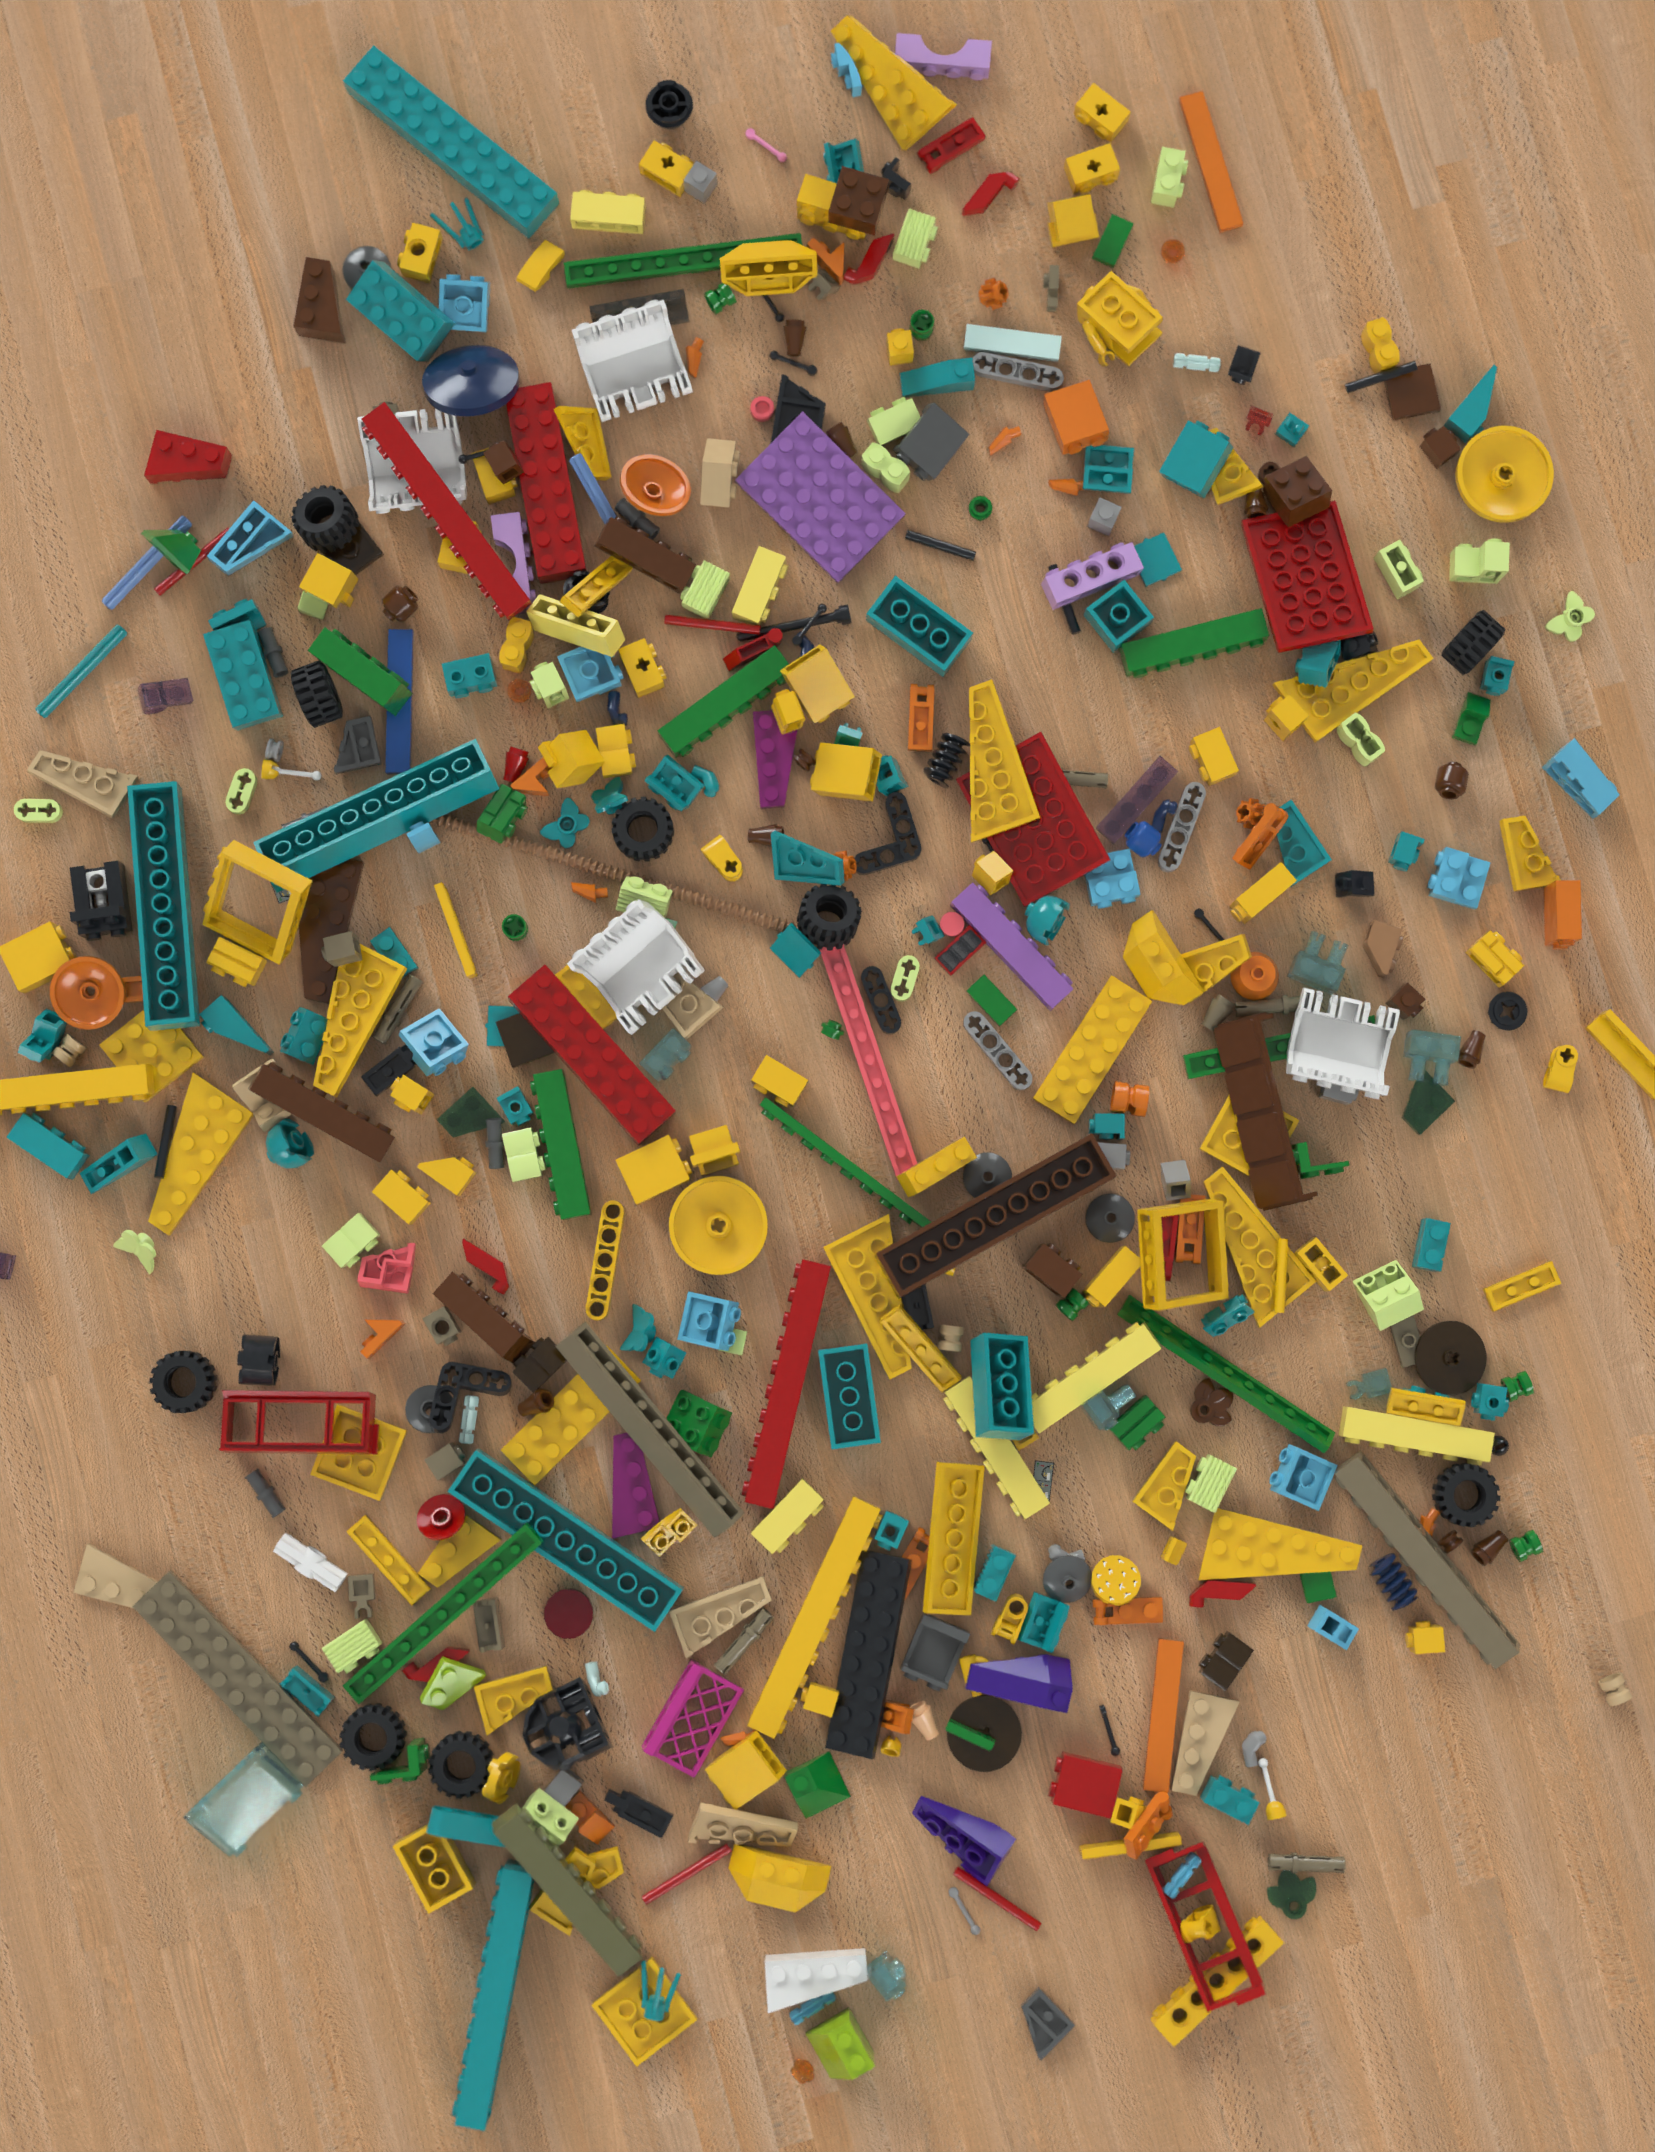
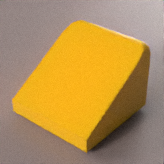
M1173 1536L1169 1537L1160 1556L1161 1559L1178 1565L1187 1543Z

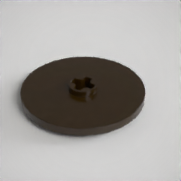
M1457 1321L1436 1323L1421 1335L1416 1345L1415 1366L1418 1375L1425 1385L1435 1392L1445 1395L1465 1393L1480 1381L1485 1371L1487 1357L1484 1343L1478 1333L1464 1323ZM1448 1353L1455 1355L1452 1358L1454 1362L1446 1361L1449 1358Z
M981 1695L965 1700L953 1711L950 1719L976 1731L979 1729L984 1730L987 1727L989 1728L990 1737L996 1739L993 1749L988 1751L947 1732L950 1750L962 1765L974 1771L990 1772L1004 1767L1015 1757L1021 1744L1022 1730L1015 1711L1006 1702L993 1696Z

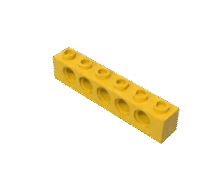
M1261 1915L1257 1918L1252 1917L1244 1925L1245 1929L1242 1933L1246 1942L1250 1939L1258 1940L1257 1947L1250 1950L1258 1968L1284 1944V1941ZM1232 1937L1228 1939L1225 1944L1226 1947L1220 1953L1218 1951L1215 1952L1208 1960L1235 1950L1236 1947ZM1241 1959L1235 1967L1228 1966L1227 1961L1203 1971L1215 2001L1230 1995L1248 1978ZM1192 1974L1189 1977L1190 1981L1183 1988L1180 1986L1175 1989L1170 1996L1171 1999L1165 2005L1160 2004L1152 2012L1153 2016L1150 2018L1153 2025L1173 2047L1212 2012L1207 2013L1202 1999L1197 2002L1191 2000V1995L1198 1991ZM1213 1974H1221L1222 1978L1219 1983H1209L1210 1977ZM1176 2009H1184L1185 2014L1182 2018L1175 2019L1172 2017Z

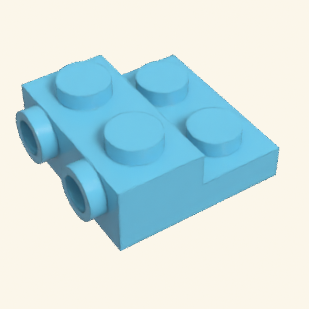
M446 274V279H440L439 310L455 323L451 330L487 332L490 282H485V277L470 276V281L461 280V275Z
M578 647L557 656L576 702L598 693L602 695L622 686L620 680L624 676L619 665H613L612 657L584 647Z
M1445 847L1441 852L1438 851L1435 857L1434 865L1437 868L1435 875L1431 874L1428 881L1429 896L1476 910L1491 862L1471 857L1469 853Z
M1130 849L1107 853L1111 861L1085 874L1091 906L1097 905L1098 909L1111 907L1112 902L1116 901L1128 904L1135 902L1136 898L1140 896L1137 874L1134 871Z
M440 1008L399 1032V1037L413 1053L412 1059L426 1076L432 1073L438 1076L445 1071L446 1065L451 1062L456 1065L466 1057L469 1044Z
M688 1291L677 1340L729 1351V1347L733 1346L736 1339L733 1332L734 1324L741 1317V1310L738 1308L739 1303Z
M1288 1444V1447L1280 1452L1279 1461L1281 1463L1278 1471H1274L1270 1476V1490L1319 1511L1338 1465Z

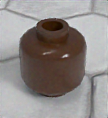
M396 586L382 599V604L385 608L383 613L391 621L396 619L404 622L418 609L417 601L419 599L409 587Z
M1449 762L1442 765L1437 771L1436 791L1442 798L1449 800L1462 796L1467 788L1468 771L1458 762Z

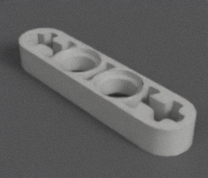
M986 352L977 353L973 357L974 374L979 377L1049 392L1059 390L1063 383V373L1056 367ZM985 360V364L989 366L979 369V364L976 363ZM993 361L997 362L995 365V373L991 372L992 367H990L993 366ZM1002 364H1008L1012 367V373L1003 375L1000 373L999 367ZM1026 369H1032L1036 377L1032 380H1026L1022 372ZM1040 371L1044 372L1042 377L1045 378H1042V381L1038 382L1040 377ZM1051 375H1055V379L1059 381H1055L1054 384H1049L1050 381L1046 378H1050Z
M1199 782L1189 783L1180 798L1158 858V866L1164 872L1170 873L1175 871L1182 861L1206 795L1205 787ZM1194 788H1197V793L1201 795L1200 797L1197 796L1192 804L1197 806V809L1191 805L1183 804L1184 801L1186 803L1190 801L1191 794L1188 793V790L1192 791ZM1182 810H1189L1193 815L1192 821L1187 823L1181 821L1179 817ZM1174 832L1183 834V844L1175 845L1171 841V835ZM1171 849L1180 850V854L1175 852L1172 858L1176 863L1167 867L1163 857L1167 858Z
M973 1011L968 1013L963 1021V1027L1013 1088L1019 1091L1027 1089L1032 1083V1074L980 1012ZM970 1017L973 1019L978 1017L980 1019L978 1025L982 1030L985 1026L989 1029L983 1032L980 1038H977L975 1035L979 1033L978 1029L968 1026ZM986 1035H993L996 1038L997 1044L994 1048H986L984 1046L983 1038ZM1009 1054L1012 1057L1011 1066L1002 1067L998 1060L1000 1055ZM1018 1064L1020 1068L1016 1069V1071L1020 1075H1027L1025 1079L1027 1084L1023 1085L1020 1083L1017 1085L1015 1083L1017 1076L1014 1073L1009 1076L1006 1072L1012 1070Z

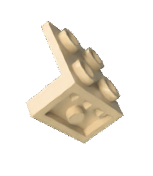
M270 1059L269 1061L264 1063L268 1066L269 1063L272 1062L279 1066L274 1059ZM258 1067L235 1082L232 1087L253 1112L260 1128L266 1132L290 1116L291 1113L248 1090L260 1069Z

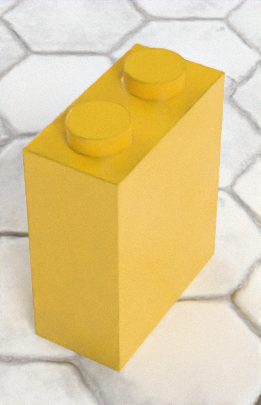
M821 644L780 670L791 691H795L806 716L813 723L825 721L830 717L831 712L837 708H845L850 704V700L855 697L827 648Z
M820 743L819 750L815 754V770L810 779L811 790L820 796L873 802L882 754L874 748Z
M1280 862L1229 906L1232 909L1230 911L1231 915L1237 922L1242 921L1245 925L1297 880L1284 864Z
M49 921L0 946V955L19 992L26 994L50 982L61 965L77 957L73 948L67 946L64 940L67 936L61 925L57 926V924Z
M670 1135L664 1136L615 1160L636 1205H640L690 1181L689 1175L692 1174V1170L687 1160L682 1162L678 1154L682 1149L676 1138L671 1139Z
M1127 1246L1120 1247L1082 1290L1085 1294L1084 1298L1094 1308L1098 1306L1106 1307L1140 1268V1258Z
M757 1730L714 1759L705 1769L711 1782L716 1784L722 1792L725 1801L734 1810L776 1783L787 1771Z

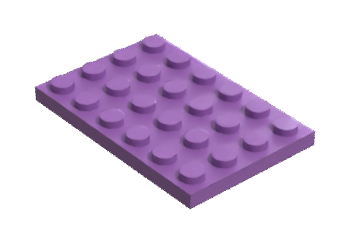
M803 411L735 479V482L837 583L906 514Z

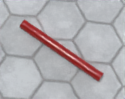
M228 527L201 549L191 570L207 558L210 551L229 530ZM177 569L157 585L154 590L161 596L186 574Z
M665 615L664 623L667 625L758 635L761 633V625L675 615Z
M724 1844L641 1896L644 1903L648 1905L731 1853L732 1849L729 1844Z
M956 1867L952 1874L953 1876L1033 1930L1037 1931L1042 1924L1040 1921L981 1883L960 1867Z

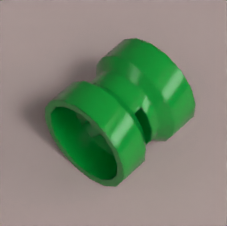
M720 283L717 289L704 293V297L715 315L720 313L723 307L736 303V298L728 284Z
M917 310L913 313L910 320L911 335L920 341L930 338L933 334L934 317L927 310Z
M511 914L503 920L502 930L509 940L521 941L528 934V925L521 916Z
M1072 1288L1064 1299H1060L1055 1306L1073 1322L1078 1317V1312L1081 1309H1086L1090 1303L1076 1289Z
M1526 1371L1517 1373L1515 1377H1505L1500 1380L1501 1387H1508L1506 1398H1509V1402L1517 1400L1522 1395L1529 1396L1534 1394L1532 1382Z
M1534 1530L1525 1532L1524 1536L1520 1538L1514 1537L1509 1539L1510 1547L1519 1562L1527 1560L1528 1556L1532 1554L1538 1555L1543 1553L1542 1544Z

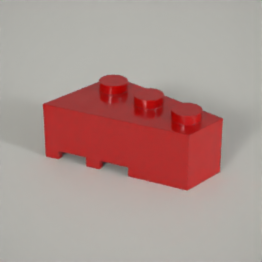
M156 430L144 476L150 484H158V482L165 481L181 482V480L190 479L209 480L227 478L232 454L226 446Z

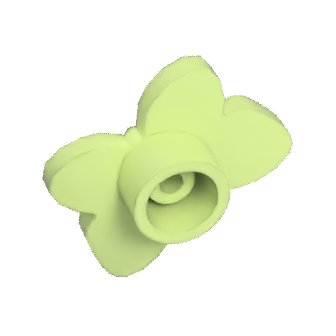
M1570 591L1566 597V610L1563 611V614L1551 619L1545 625V629L1555 634L1565 633L1568 641H1576L1582 634V624L1588 623L1594 618V610L1587 606L1584 607L1583 600L1574 591Z
M125 1230L121 1234L122 1237L113 1244V1247L134 1253L150 1275L154 1271V1258L156 1257L153 1240L145 1233L137 1235L131 1230Z

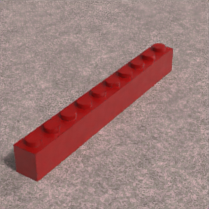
M383 402L361 419L365 424L362 430L370 440L375 438L380 446L376 449L384 460L390 458L393 462L392 471L399 480L404 477L409 484L405 487L413 499L418 497L423 503L420 509L428 520L433 517L438 525L434 528L442 539L448 537L452 543L449 546L450 550L457 559L462 557L467 563L464 569L471 578L476 576L481 582L478 588L486 599L489 596L492 597L496 603L492 607L500 618L505 616L510 621L529 607L532 602L388 405Z
M802 1259L801 1264L796 1263L793 1278H797L796 1288H790L787 1300L792 1305L790 1312L785 1311L782 1326H785L786 1330L784 1336L779 1335L776 1350L780 1351L778 1360L773 1359L770 1374L775 1376L773 1384H767L764 1398L769 1399L767 1409H761L759 1423H763L761 1433L756 1432L753 1447L757 1448L756 1456H750L747 1471L751 1472L749 1482L744 1481L741 1493L742 1496H746V1503L774 1509L831 1269L829 1265Z

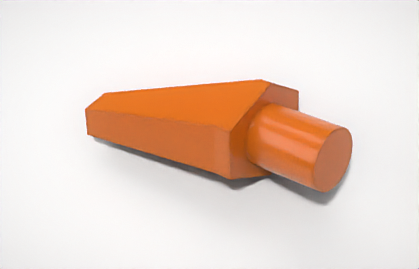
M698 337L695 338L691 346L688 345L686 347L688 373L694 378L697 377L702 356L700 349L704 343Z
M1005 426L989 445L990 456L1009 443H1012V438L1021 436L1019 426L1011 429Z
M1072 478L1048 481L1052 489L1078 496V491L1084 490L1083 480L1076 482Z
M571 882L574 893L596 903V898L608 897L607 888L595 889V884Z
M1433 1507L1426 1517L1420 1516V1523L1431 1537L1437 1527L1434 1522L1440 1514Z
M756 1730L748 1734L742 1731L720 1738L725 1746H734Z

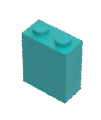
M1188 420L1159 473L1164 478L1204 499L1234 447L1229 442L1230 438L1219 431L1214 434L1208 431L1209 427L1200 421L1193 423Z

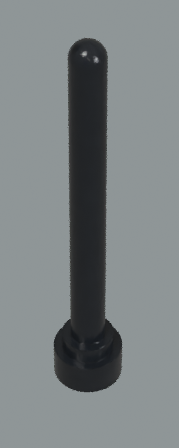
M848 604L838 606L839 609H834L832 613L820 615L812 626L832 622L842 623V625L851 624ZM812 617L761 627L760 635L738 632L736 638L739 641L759 638L769 633L773 628L780 629L782 633L803 629Z

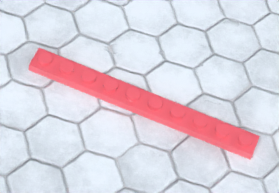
M844 944L841 949L837 950L836 947H833L831 951H827V947H822V950L819 949V951L821 952V957L896 1177L918 1163Z

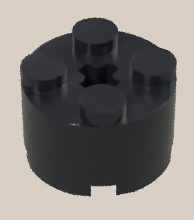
M243 1334V1351H238L237 1365L242 1366V1369L239 1371V1384L276 1385L279 1374V1367H277L278 1358H280L279 1337Z

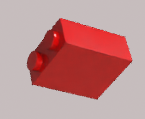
M1062 1751L1061 1757L1056 1758L1054 1772H1057L1055 1782L1051 1781L1048 1791L1052 1804L1111 1819L1123 1772L1122 1767Z

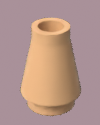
M925 1701L912 1705L910 1707L914 1709L912 1723L922 1733L924 1738L928 1741L938 1736L939 1732L936 1728L931 1706L927 1705Z

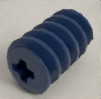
M1394 1553L1379 1558L1369 1566H1374L1375 1568L1371 1572V1576H1380L1376 1584H1385L1381 1593L1390 1592L1391 1594L1386 1601L1396 1602L1391 1608L1392 1611L1404 1608L1418 1598V1596H1415L1417 1589L1409 1588L1412 1585V1581L1404 1579L1407 1575L1406 1571H1398L1401 1568V1563L1393 1562L1396 1559Z

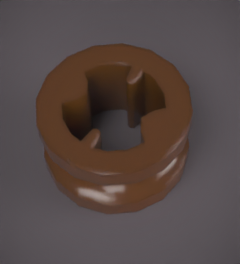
M1266 462L1261 466L1258 479L1263 485L1265 480L1264 473H1266L1267 469H1272V472L1280 469L1278 464Z
M800 748L798 750L799 754L797 756L794 755L792 758L803 770L809 772L810 766H814L816 761L805 750Z
M1452 1530L1438 1541V1545L1444 1546V1552L1447 1554L1457 1548L1463 1542V1539L1457 1537L1456 1530Z

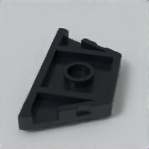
M783 374L781 376L771 443L802 411L821 430L823 427L826 403L812 396L809 391L802 386H798L788 376Z

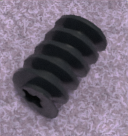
M943 733L941 738L944 742L937 743L939 750H934L932 753L935 759L928 760L930 767H925L923 772L932 782L948 789L949 786L944 781L945 779L953 780L949 771H958L953 764L954 762L962 763L958 754L966 755L967 752L962 747H970V743L957 735Z

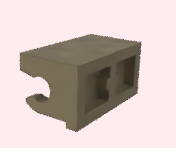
M498 1597L477 1600L473 1604L479 1651L502 1650L505 1645Z

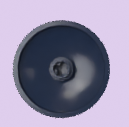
M482 345L458 347L439 355L427 366L422 377L424 395L427 401L437 410L454 416H478L495 411L514 397L520 384L518 367L513 358L502 350Z

